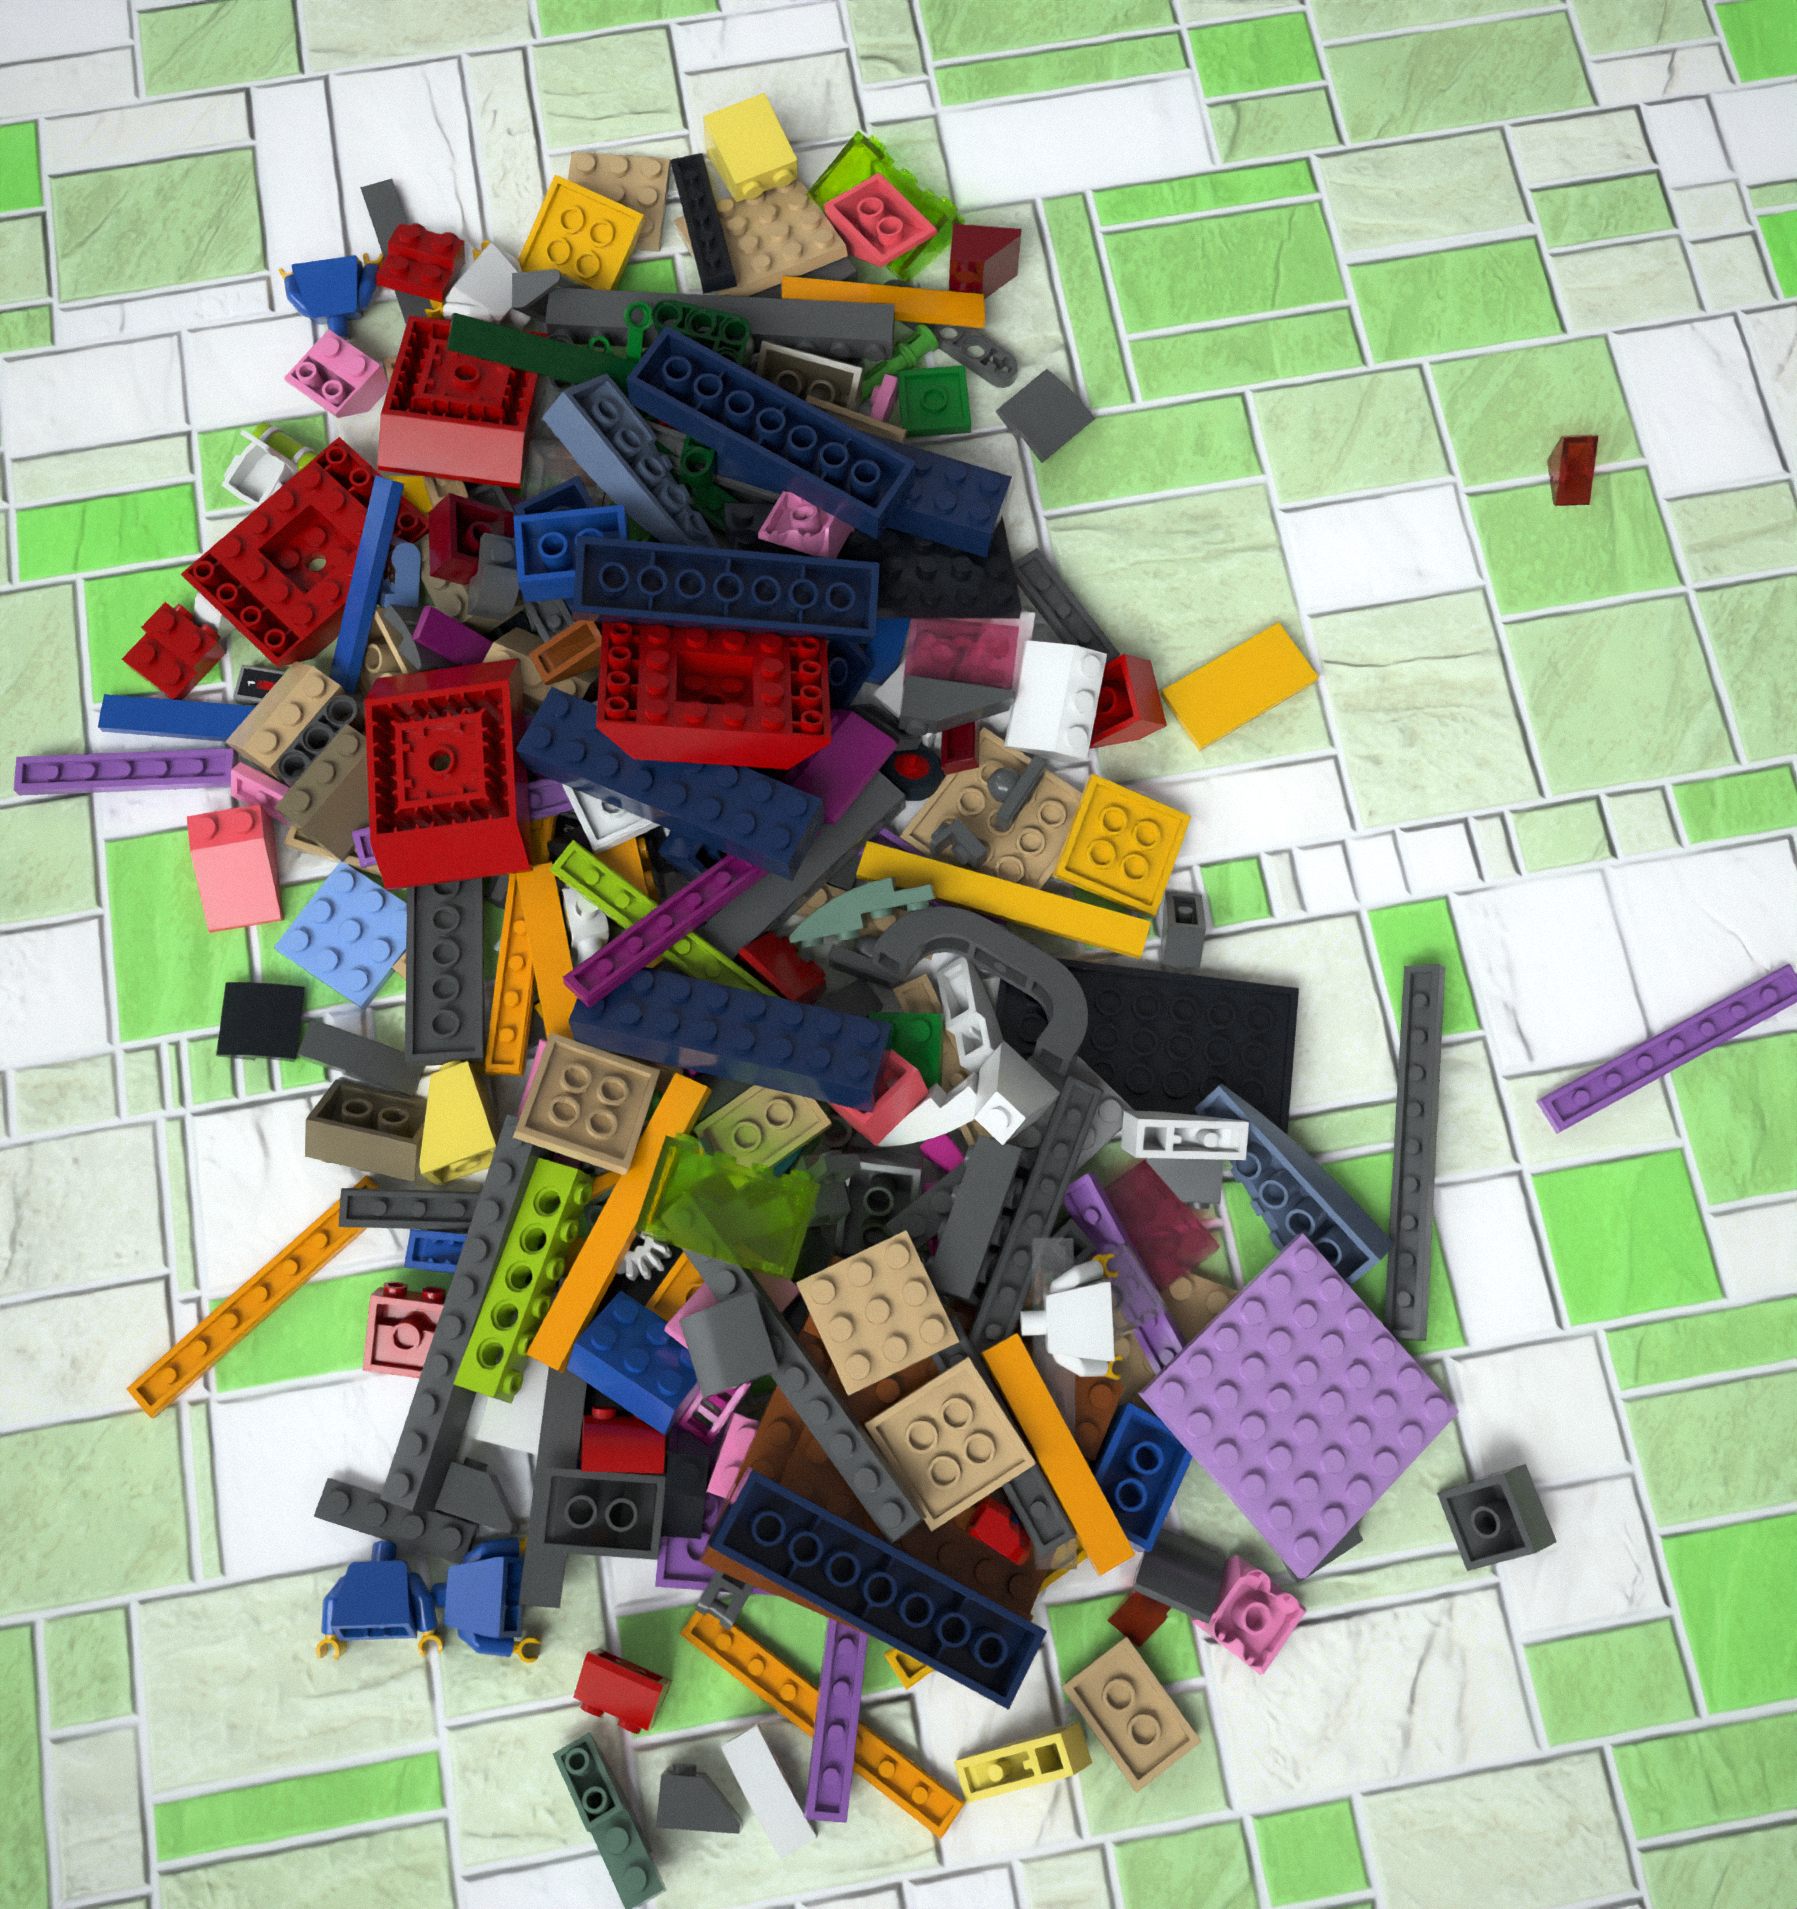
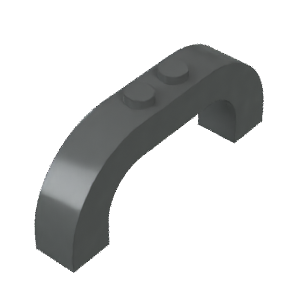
M942 906L911 912L896 920L880 936L874 945L872 964L904 982L913 968L923 958L935 953L948 952L967 958L1037 1000L1046 1012L1048 1025L1037 1040L1032 1059L1065 1078L1077 1059L1086 1033L1088 1007L1083 990L1073 974L1062 963L1045 953L1040 946L1035 943L1026 942L1012 934L1006 926L995 924L977 913L961 908Z

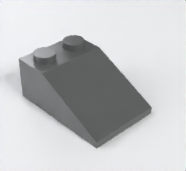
M848 1146L846 1154L858 1153L861 1169L844 1182L851 1212L837 1222L834 1256L847 1259L890 1238L883 1230L885 1224L919 1198L924 1155Z
M545 1467L535 1551L658 1560L666 1476L619 1472H582L581 1469Z

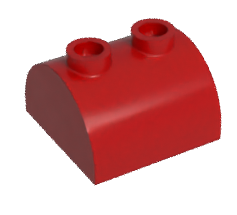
M594 1406L592 1408V1415H583L580 1448L582 1472L664 1474L665 1435L634 1414L632 1416H616V1407Z

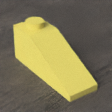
M1076 1722L957 1759L954 1763L965 1801L969 1803L1073 1776L1091 1765L1092 1760L1080 1722Z

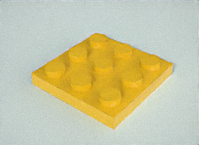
M555 174L518 261L522 272L557 269L593 289L616 290L647 217L640 212Z
M1092 774L1088 777L1052 876L1153 918L1159 909L1192 816Z

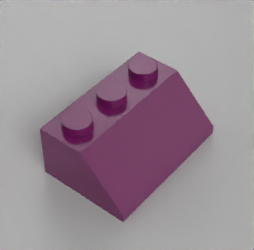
M830 708L831 744L790 769H776L772 778L821 798L825 812L823 823L836 825L898 745L894 739L855 712Z

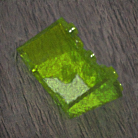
M857 131L809 189L806 196L817 204L825 214V203L880 172L937 229V235L884 266L899 280L908 283L951 245L953 224H964L965 220L957 213L958 208L947 197L942 196L940 199L929 188H926L923 192L916 186L918 180L905 168L901 171L897 170L892 165L895 161L885 152L886 147L875 136L870 135L867 138Z
M676 1133L675 1138L666 1135L635 1226V1232L660 1242L783 1280H791L821 1184L813 1182L814 1176L804 1171L792 1169L790 1175L782 1174L780 1178L773 1175L774 1169L761 1164L752 1163L751 1168L736 1164V1157L723 1152L714 1151L713 1156L704 1154L705 1150L698 1146L699 1140L695 1137L682 1133Z

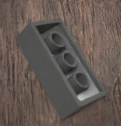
M978 1135L975 1145L971 1144L966 1152L964 1165L967 1168L962 1182L958 1181L952 1191L951 1203L953 1207L949 1218H945L939 1227L938 1241L940 1243L935 1256H930L925 1266V1270L936 1293L978 1310L1033 1165V1160L1022 1148L1007 1143L1002 1145L997 1140Z

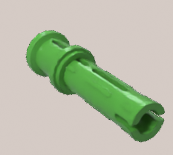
M920 323L915 328V333L905 341H898L894 344L892 360H882L863 375L861 405L871 397L875 385L881 386L885 374L895 377L897 376V370L913 369L917 366V361L929 351L935 352L939 348L935 335L926 325Z

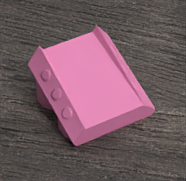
M783 491L759 530L758 538L809 554L812 557L836 559L851 531L854 532V527L795 494Z
M1235 1555L1225 1560L1222 1581L1209 1624L1192 1617L1191 1621L1254 1671L1262 1675L1266 1672L1305 1614L1306 1607L1299 1603L1291 1594L1285 1592L1272 1582L1269 1576L1262 1570L1250 1565L1239 1555Z

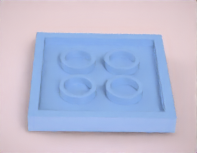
M340 862L273 948L365 1011L395 972L392 966L406 952L407 903L348 864Z

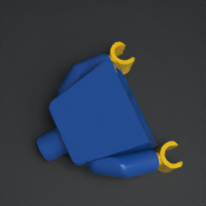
M364 253V268L363 263L356 255L291 264L292 272L286 273L284 268L281 267L279 268V273L284 280L286 298L303 317L310 318L316 325L328 324L329 330L345 341L349 340L351 337L348 321L362 319L364 310L370 307L378 287L376 273L384 262L383 254L379 253L377 260L370 261L369 254Z
M518 1537L483 1541L464 1555L462 1564L449 1567L447 1583H435L432 1586L430 1593L433 1597L435 1608H445V1625L458 1629L459 1638L477 1653L510 1657L512 1653L518 1654L519 1658L526 1663H532L538 1659V1656H528L523 1652V1646L528 1642L541 1644V1640L537 1636L528 1635L521 1641H514V1637H521L523 1605H519L524 1557H519V1553L525 1552L527 1537L525 1540H518Z
M389 1541L375 1542L372 1548L371 1561L352 1562L348 1566L346 1575L339 1578L323 1599L321 1632L325 1634V1639L321 1640L316 1646V1654L319 1658L327 1655L328 1643L334 1646V1659L337 1660L346 1652V1641L417 1638L418 1631L423 1634L418 1644V1652L421 1656L426 1657L427 1655L425 1641L428 1639L435 1640L438 1644V1653L442 1652L445 1640L441 1633L434 1630L438 1623L433 1597L420 1574L412 1572L406 1561L395 1560L397 1551L395 1543Z

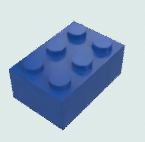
M624 505L513 516L518 584L525 602L573 598L577 536L631 540L630 527Z
M620 1290L575 1341L566 1369L663 1435H666L693 1401L700 1389L688 1349L664 1331L668 1323L666 1320Z
M1128 1402L1117 1406L1096 1460L1092 1461L1089 1468L1132 1549L1137 1552H1151L1193 1456L1161 1419Z

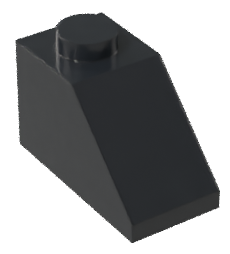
M669 1452L661 1536L701 1539L709 1455Z

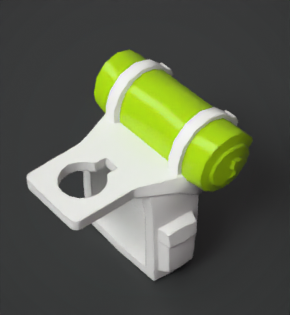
M262 422L255 428L252 435L243 429L240 432L251 443L240 456L236 455L233 458L232 463L224 474L225 480L222 486L240 500L257 508L318 454L314 449L302 445L285 434L278 426Z

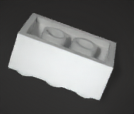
M1024 641L1004 747L1065 763L1087 760L1107 654L1077 645Z

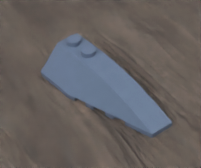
M607 373L564 390L542 419L572 454L576 462L617 505H624L626 513L662 543L720 548L702 515L699 512L692 511L688 504L690 495L684 484L678 485L670 470L673 468V465L668 456H661L654 442L657 440V437L652 428L635 407L630 404V401Z
M1220 1084L1195 1108L1198 1116L1245 1120L1249 1122L1246 1160H1229L1233 1166L1231 1172L1238 1183H1243L1253 1200L1250 1202L1257 1216L1261 1215L1271 1231L1269 1237L1279 1251L1296 1235L1303 1233L1350 1286L1381 1261L1395 1245L1321 1165L1280 1128L1226 1086Z

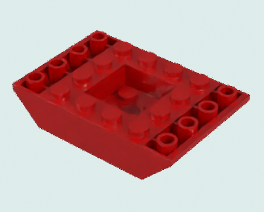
M409 315L381 411L378 471L521 489L546 377L447 351L446 345L451 321ZM520 330V331H523V332L531 333V334L538 335V336H542V337H545V338H547V337L549 336V335L546 334V333H539V332H531V331Z
M338 437L183 571L181 575L277 668L293 664L295 661L302 662L314 659L339 636L375 475L383 476L343 439ZM402 495L392 537H399L414 544L429 533V519ZM313 560H326L325 566L321 570H309V565Z
M603 622L596 728L633 759L790 769L831 744L827 640L811 636L798 637L773 633L759 634L734 630L719 631L701 628L666 627L663 625L628 624L625 622Z
M515 658L377 678L364 701L370 844L385 889L395 890L533 871L527 769L516 751L525 734L520 659ZM441 755H450L451 762L448 768L443 771H435L434 763L436 759Z

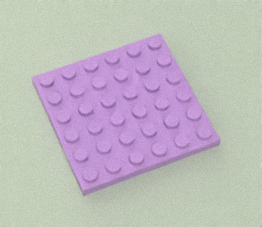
M1303 1233L1296 1235L1138 1393L1298 1578L1303 1579L1313 1571L1459 1413L1458 1409Z

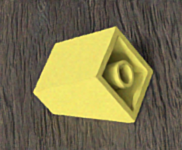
M765 92L703 116L706 155L736 202L757 198L762 192L775 187H785L793 180L798 179L797 158Z
M460 1060L445 1063L440 1067V1071L430 1075L419 1168L423 1176L439 1187L488 1169L501 1134L483 1078L468 1061L462 1063Z

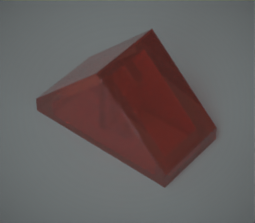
M1597 434L1561 436L1547 459L1552 499L1555 506L1590 505L1599 438Z

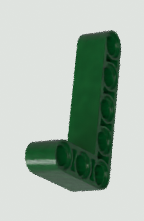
M671 299L661 300L654 305L651 317L658 335L666 326L663 325L665 321L676 319L675 323L667 326L743 368L749 369L755 342L750 324L744 317ZM702 327H710V330L705 333H697V330ZM735 335L744 336V338H742L739 341L730 340ZM687 435L679 462L685 480L690 487L696 490L709 488L714 483L718 473L717 451ZM696 464L706 465L700 472L690 471Z

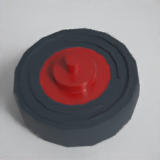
M921 745L915 750H894L879 769L888 780L905 794V800L922 801L929 798L936 792L943 777L941 759L934 751Z

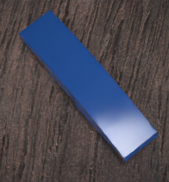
M410 1229L404 1268L454 1274L467 1234ZM539 1244L538 1249H542L545 1244ZM532 1274L526 1278L525 1283H531ZM560 1279L557 1280L555 1286H559Z

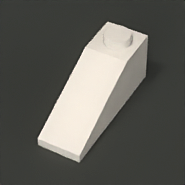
M1124 1111L1121 1149L1135 1158L1246 1160L1249 1122L1169 1112Z

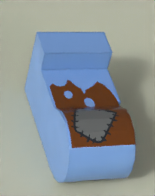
M392 537L377 600V604L384 608H388L389 604L418 608L421 556L414 544L402 538Z

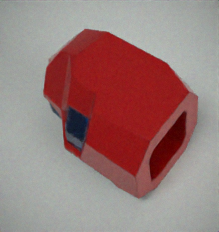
M986 1496L973 1513L965 1532L1016 1565H1022L1030 1555V1537L1021 1529L1018 1515L992 1497Z

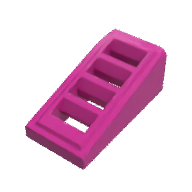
M947 1133L931 1138L919 1147V1152L924 1155V1158L946 1174L965 1160V1155Z
M755 1380L726 1391L732 1396L730 1401L721 1394L706 1398L723 1410L721 1414L702 1402L704 1399L699 1389L677 1424L709 1447ZM695 1411H698L713 1422L712 1428L694 1417Z

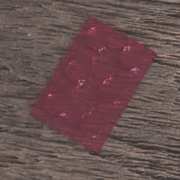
M911 618L903 686L906 675L1012 690L1019 627L940 618Z
M1145 1159L1104 1188L1107 1197L1160 1294L1215 1254L1220 1248L1217 1241Z

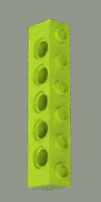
M538 1158L454 1380V1385L512 1404L514 1396L519 1392L523 1383V1371L529 1358L526 1352L536 1336L543 1318L546 1317L551 1307V1295L557 1280L561 1278L565 1270V1258L568 1249L577 1237L579 1220L584 1206L591 1199L593 1193L592 1184L594 1182V1178L577 1168ZM560 1199L558 1209L552 1213L554 1204ZM546 1236V1243L539 1250V1243ZM532 1274V1281L525 1288V1280ZM518 1311L517 1321L511 1326V1318ZM502 1349H504L503 1358L501 1362L497 1364V1356Z

